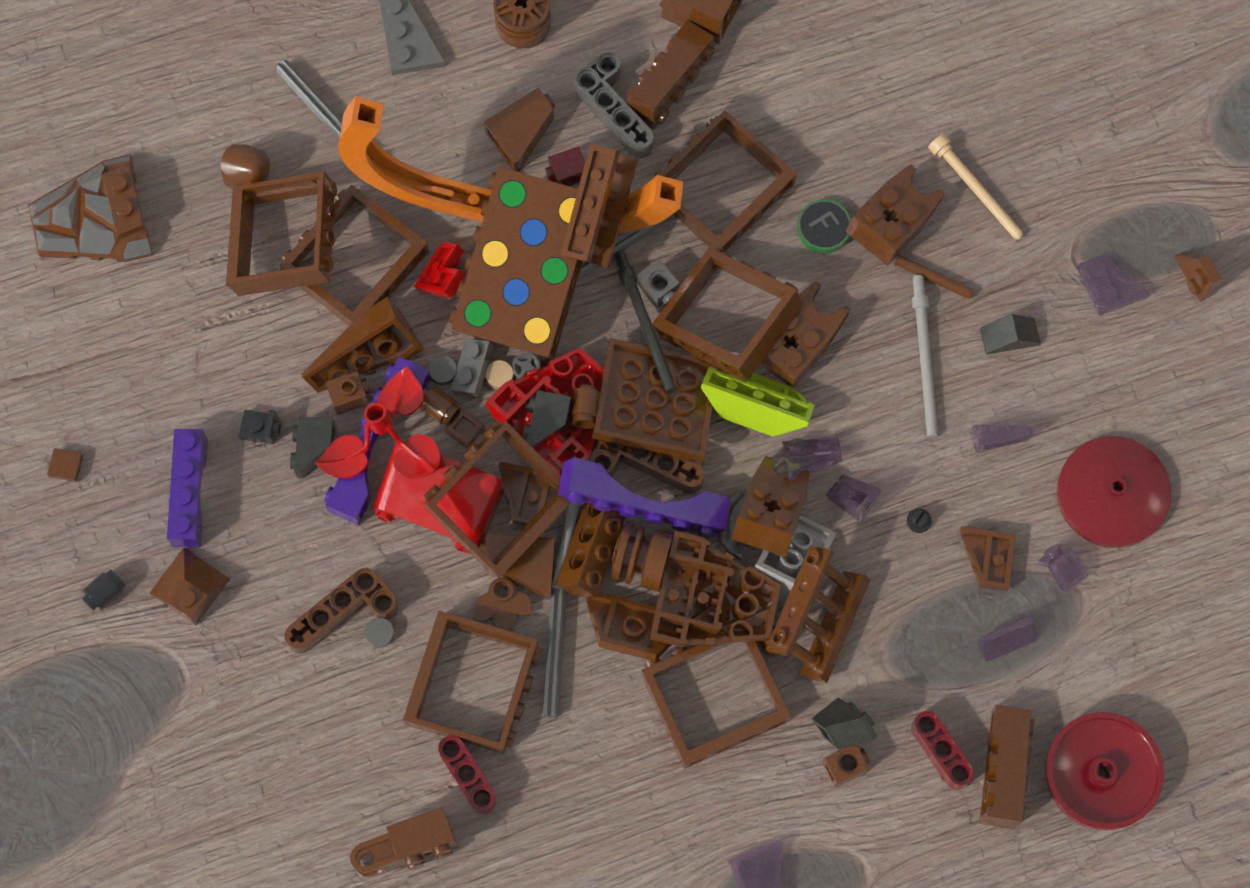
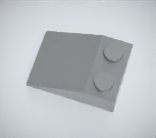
M800 515L786 557L763 550L754 569L781 584L778 601L785 604L809 547L829 549L837 533Z

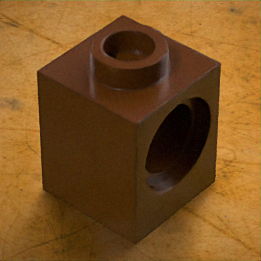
M856 744L824 757L822 763L836 788L866 774L869 770L867 765L870 764V760L863 748L859 749ZM845 757L851 758L855 762V769L853 771L844 770L840 765V760Z

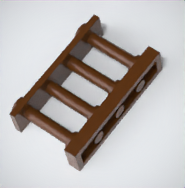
M590 144L561 255L607 268L610 267L638 159L620 155V151Z
M810 546L766 647V651L788 657L792 653L804 662L800 672L802 676L807 679L827 683L871 579L864 574L847 571L839 572L829 564L834 554L833 550ZM824 575L837 584L832 599L818 590ZM813 601L826 610L820 625L807 616ZM802 627L815 636L809 651L796 643Z

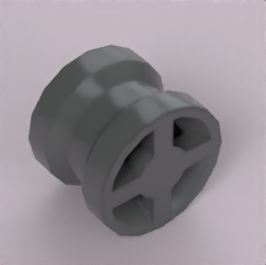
M521 353L516 356L512 364L515 380L525 376V373L532 369H540V362L535 355Z

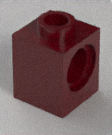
M579 146L548 157L549 167H546L545 171L549 181L569 187L580 183L585 160Z

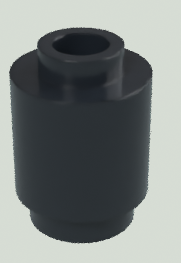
M110 569L106 573L102 572L82 590L85 594L82 600L91 610L94 611L98 608L100 611H103L122 594L121 590L126 585Z

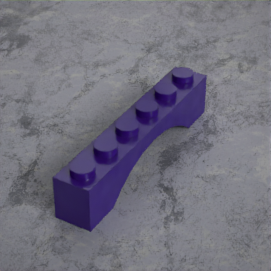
M398 357L395 364H390L385 375L387 379L385 385L399 371L408 367L422 386L423 391L427 388L431 379L429 369L401 357ZM380 387L377 390L373 403H377L378 396L383 388ZM363 418L361 427L363 428V430L359 436V439H361V441L363 442V446L365 441L364 424L367 423L365 418ZM372 430L369 450L364 453L368 459V464L374 444L380 435ZM368 466L359 475L347 479L338 478L335 486H330L324 498L325 506L329 513L356 525L360 524L371 502L368 490Z
M576 457L563 463L558 496L568 498L567 501L572 504L581 505L589 503L593 504L594 508L600 511L617 510L624 517L636 518L640 516L646 518L648 523L663 524L664 522L672 524V528L676 530H696L698 535L703 537H714L715 534L726 530L730 497L707 491L681 501L663 502L650 500L622 487L607 473L601 464Z

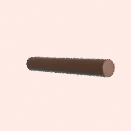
M898 255L894 265L915 275H922L924 279L967 299H970L974 289L901 255Z

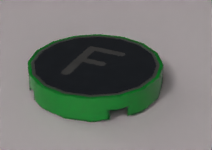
M818 199L809 203L801 210L797 220V234L801 242L808 249L815 252L832 253L841 249L847 243L850 235L845 231L851 218L848 211L840 203L830 199Z

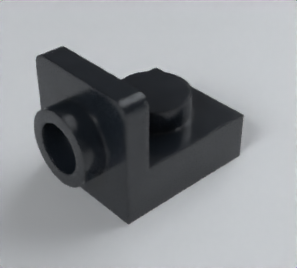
M244 410L239 438L273 444L275 436L279 437L282 421L279 420L274 410H269V413Z

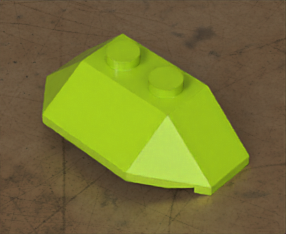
M709 367L701 385V389L720 418L772 437L807 427L815 406L793 387L755 373L746 383L719 368Z

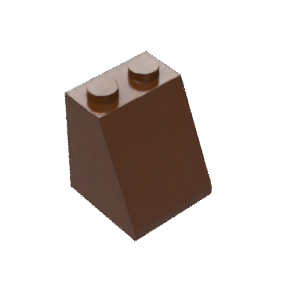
M661 0L660 7H662L663 19L681 27L688 20L713 35L714 42L720 44L743 0Z

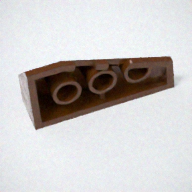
M386 297L364 311L301 375L319 393L328 390L325 383L327 381L356 371L358 375L365 372L367 376L374 374L377 368L391 363L395 364L398 357L409 360L423 351L424 348L402 312Z

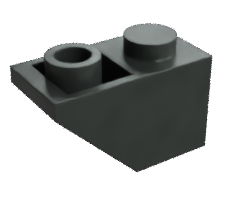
M537 390L536 397L531 396L528 413H532L531 423H525L522 438L533 449L566 428L572 398Z
M299 416L298 425L293 426L292 434L293 442H297L296 452H291L290 468L294 469L297 478H304L317 467L315 462L335 440L336 425L333 418Z
M839 697L811 718L825 740L837 749L872 741L878 737L872 728L875 723L865 711L860 712L852 702L846 703Z

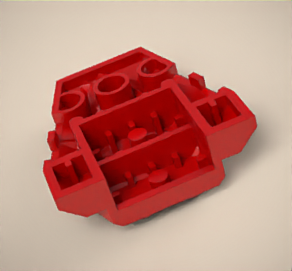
M579 347L551 360L548 365L538 370L532 369L528 371L525 376L517 380L511 379L505 382L485 404L491 415L498 422H507L522 437L525 423H531L532 413H528L531 396L536 397L537 390L571 398L573 397V391L581 385H592L600 392L604 368ZM571 407L566 428L534 448L560 476L565 461L573 457L588 460L596 439L592 438L594 428L581 429L572 424L573 420L570 418Z

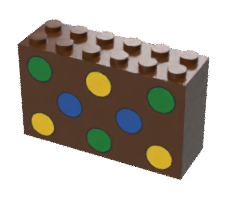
M498 167L497 173L493 172L489 181V188L492 189L489 200L485 199L482 205L481 215L484 216L481 227H476L473 236V242L476 243L474 253H469L465 264V269L468 270L465 281L461 280L457 296L460 297L458 308L453 307L449 323L453 324L451 329L456 332L554 360L583 263L582 260L561 255L578 189Z

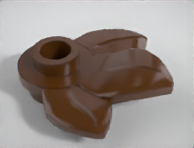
M506 577L493 580L488 592L481 595L475 605L476 621H485L492 618L497 628L511 631L515 627L518 615H531V601L525 593L518 591L515 583ZM500 588L508 590V594L504 597L499 596L497 592Z

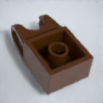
M913 165L907 166L888 180L853 215L845 231L887 266L921 232L946 193L941 188L930 194L917 192L911 185V178L917 170Z
M817 281L799 294L803 306L761 362L764 367L793 388L828 350L829 345L851 311V308L845 305L832 314L819 313L813 306L815 296L821 289V285ZM791 344L795 346V348L791 346L789 349H787L785 345Z
M765 456L752 477L731 539L786 557L807 496L810 470L803 468L795 477H783L774 471L773 458Z
M441 807L387 826L388 833L355 846L351 852L350 859L353 867L362 876L375 877L408 866L409 870L418 868L425 864V859L436 856L437 860L451 856L453 854L452 850L458 848L447 814L444 808ZM365 855H374L373 862L370 865L361 866V859Z

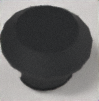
M921 508L912 510L907 516L908 527L916 533L926 532L932 524L930 514Z

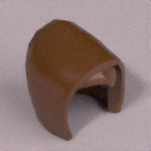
M232 144L223 153L220 164L225 186L233 189V186L266 181L270 172V159L265 151L247 144Z

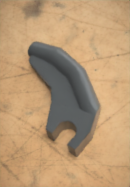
M736 491L730 496L726 530L718 533V537L726 551L741 561L744 553L738 551L736 546L744 544L749 547L750 545L731 539L744 501V494L741 491Z

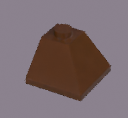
M183 547L150 594L194 625H197L230 579Z

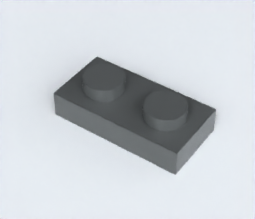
M465 339L451 386L452 392L459 395L480 397L494 348L490 341Z

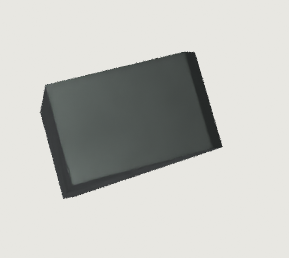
M1010 314L980 328L986 355L1041 345L1036 321L1032 317Z

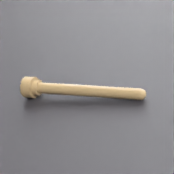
M945 133L938 136L928 146L929 150L935 156L944 157L1010 235L1016 240L1021 239L1023 236L1022 230L952 151V141Z

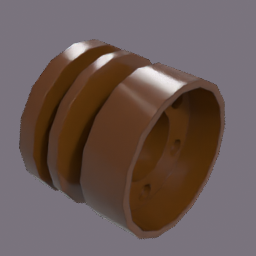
M494 0L496 30L506 44L515 48H531L539 45L547 37L551 29L550 0Z
M626 522L623 531L618 536L612 557V580L619 581L623 569L628 570L626 584H630L635 574L639 573L641 574L642 588L659 592L674 533L656 529L649 541L645 540V526L641 525L637 537L632 536L634 523Z

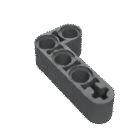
M604 52L578 72L576 76V93L582 102L634 157L646 158L653 150V132L613 90L612 86L619 80L621 75L620 59L615 53ZM605 66H612L615 69L612 71H604L602 68ZM585 82H591L594 84V86L586 88L583 87L582 84ZM609 101L612 104L608 107H603L600 105V102ZM620 120H627L628 122H630L626 126H621L617 124V122Z

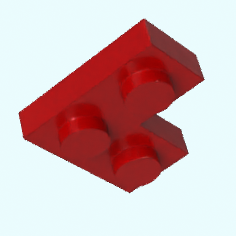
M441 242L413 287L420 293L452 299L453 295L458 291L461 280L466 276L459 269H454L458 265L459 258L464 250L458 244Z

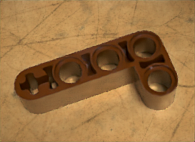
M599 440L590 458V461L595 463L599 461L608 462L610 467L606 471L611 477H613L620 462L687 494H695L703 485V469L700 465L687 458L645 450L648 455L643 459H639L633 455V452L640 448L626 445L614 447L607 441ZM662 461H668L672 463L673 468L669 471H663L658 467V464ZM678 467H681V472H679L678 477H676ZM691 474L696 476L691 482L686 481V477H690Z
M361 568L293 622L285 631V641L293 652L298 654L306 653L365 604L376 617L390 620L398 612L397 600L392 591L372 569ZM364 578H372L374 580L373 585L368 589H361L359 587L360 581ZM349 596L351 603L347 607H338L337 601L340 597ZM382 599L392 601L391 607L384 611L379 610L377 604ZM320 614L329 616L328 622L323 626H317L314 622L315 618ZM307 624H309L312 630L315 632L313 635L307 629ZM296 634L303 636L304 641L302 643L295 640L294 636Z

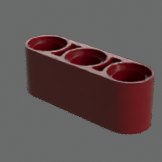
M931 711L920 712L911 725L913 736L945 783L954 790L965 788L974 776L972 765L940 718ZM920 720L930 721L933 731L929 733L923 732L919 728L918 722ZM937 744L946 745L949 749V756H939L935 751V746ZM952 769H962L966 774V780L963 782L956 781L952 776Z
M454 735L444 737L438 745V752L443 763L472 809L478 814L486 815L491 813L496 806V797L493 789L462 740ZM450 744H456L460 747V751L455 757H448L444 754L445 748ZM463 769H473L475 771L474 779L469 782L462 781L459 775ZM480 793H487L491 796L489 804L484 807L475 804V798Z

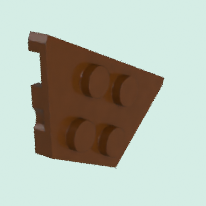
M600 592L597 598L585 597L600 648L656 661L672 646L671 644L650 639L656 606Z

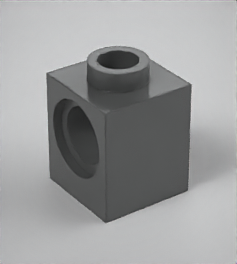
M659 258L637 274L638 286L657 308L662 304L666 305L679 288V281ZM657 281H662L667 286L664 289H656L653 284Z

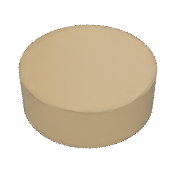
M502 360L490 363L485 375L488 385L497 390L514 377L512 367Z

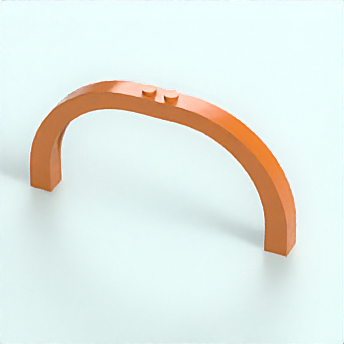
M357 96L353 98L343 114L338 149L343 162L355 175L378 190L403 201L431 210L483 222L484 216L481 215L482 205L485 199L489 200L492 190L436 176L393 157L374 140V137L380 131L384 103ZM656 175L646 185L629 193L619 233H627L653 226L679 210L681 207L683 181Z

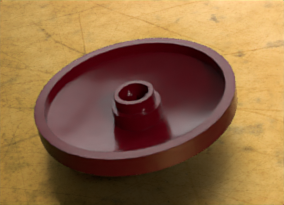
M1100 437L1084 443L1066 460L1057 481L1058 505L1067 524L1083 539L1102 547L1124 548L1146 540L1161 526L1171 504L1170 479L1162 462L1144 445L1124 437ZM1113 485L1116 486V487H1117L1118 489H1120L1121 491H1120V492L1115 491V490L1113 489Z
M1096 712L1074 719L1055 736L1046 756L1045 778L1051 797L1066 816L1087 828L1109 831L1128 827L1150 812L1162 791L1164 766L1162 756L1155 741L1138 723L1119 714ZM1099 769L1105 771L1106 777H1099L1097 774Z

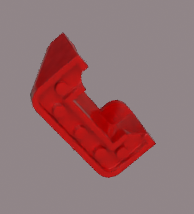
M396 442L373 507L376 518L386 523H391L392 520L398 521L399 518L451 538V541L455 543L454 548L456 550L470 554L421 505L426 499L424 494L434 484L439 486L446 479L443 476L444 473L453 464L459 465L461 462L441 455L440 466L433 474L415 479L405 478L394 468V455L398 450L402 449ZM471 467L436 505L480 548V542L484 541L503 497V483L498 477Z

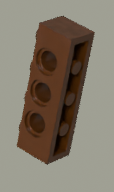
M584 504L555 582L556 586L573 596L597 598L618 536L626 517L620 515V511L613 509L611 511H600L595 509L593 504Z

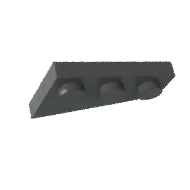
M379 0L392 75L445 67L442 56L410 1Z

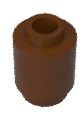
M581 385L573 391L570 418L573 420L572 424L577 428H594L601 393L592 385Z
M433 386L431 389L428 387L424 389V401L419 409L438 423H445L448 426L460 412L461 407L457 405L456 400L438 387Z

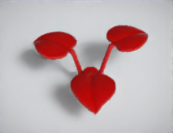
M408 367L403 368L389 380L381 390L377 403L370 404L365 409L364 418L367 423L364 424V446L361 439L353 435H344L337 438L315 462L319 469L332 477L342 479L352 478L362 473L368 466V459L364 453L369 450L372 430L376 434H386L389 432L402 447L393 458L394 468L401 476L415 479L433 474L438 470L441 455L433 439L423 434H415L406 444L392 428L393 421L391 417L395 418L397 414L403 416L411 415L421 407L424 401L423 388Z

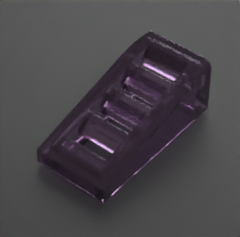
M976 424L971 429V437L976 452L1027 442L1034 433L1032 426Z

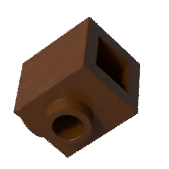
M357 371L325 382L337 415L369 404L366 395L371 394L367 380L366 378L360 380Z

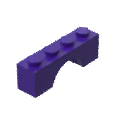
M174 429L167 540L172 547H201L203 519L200 493L202 473L206 466L208 438L203 429Z

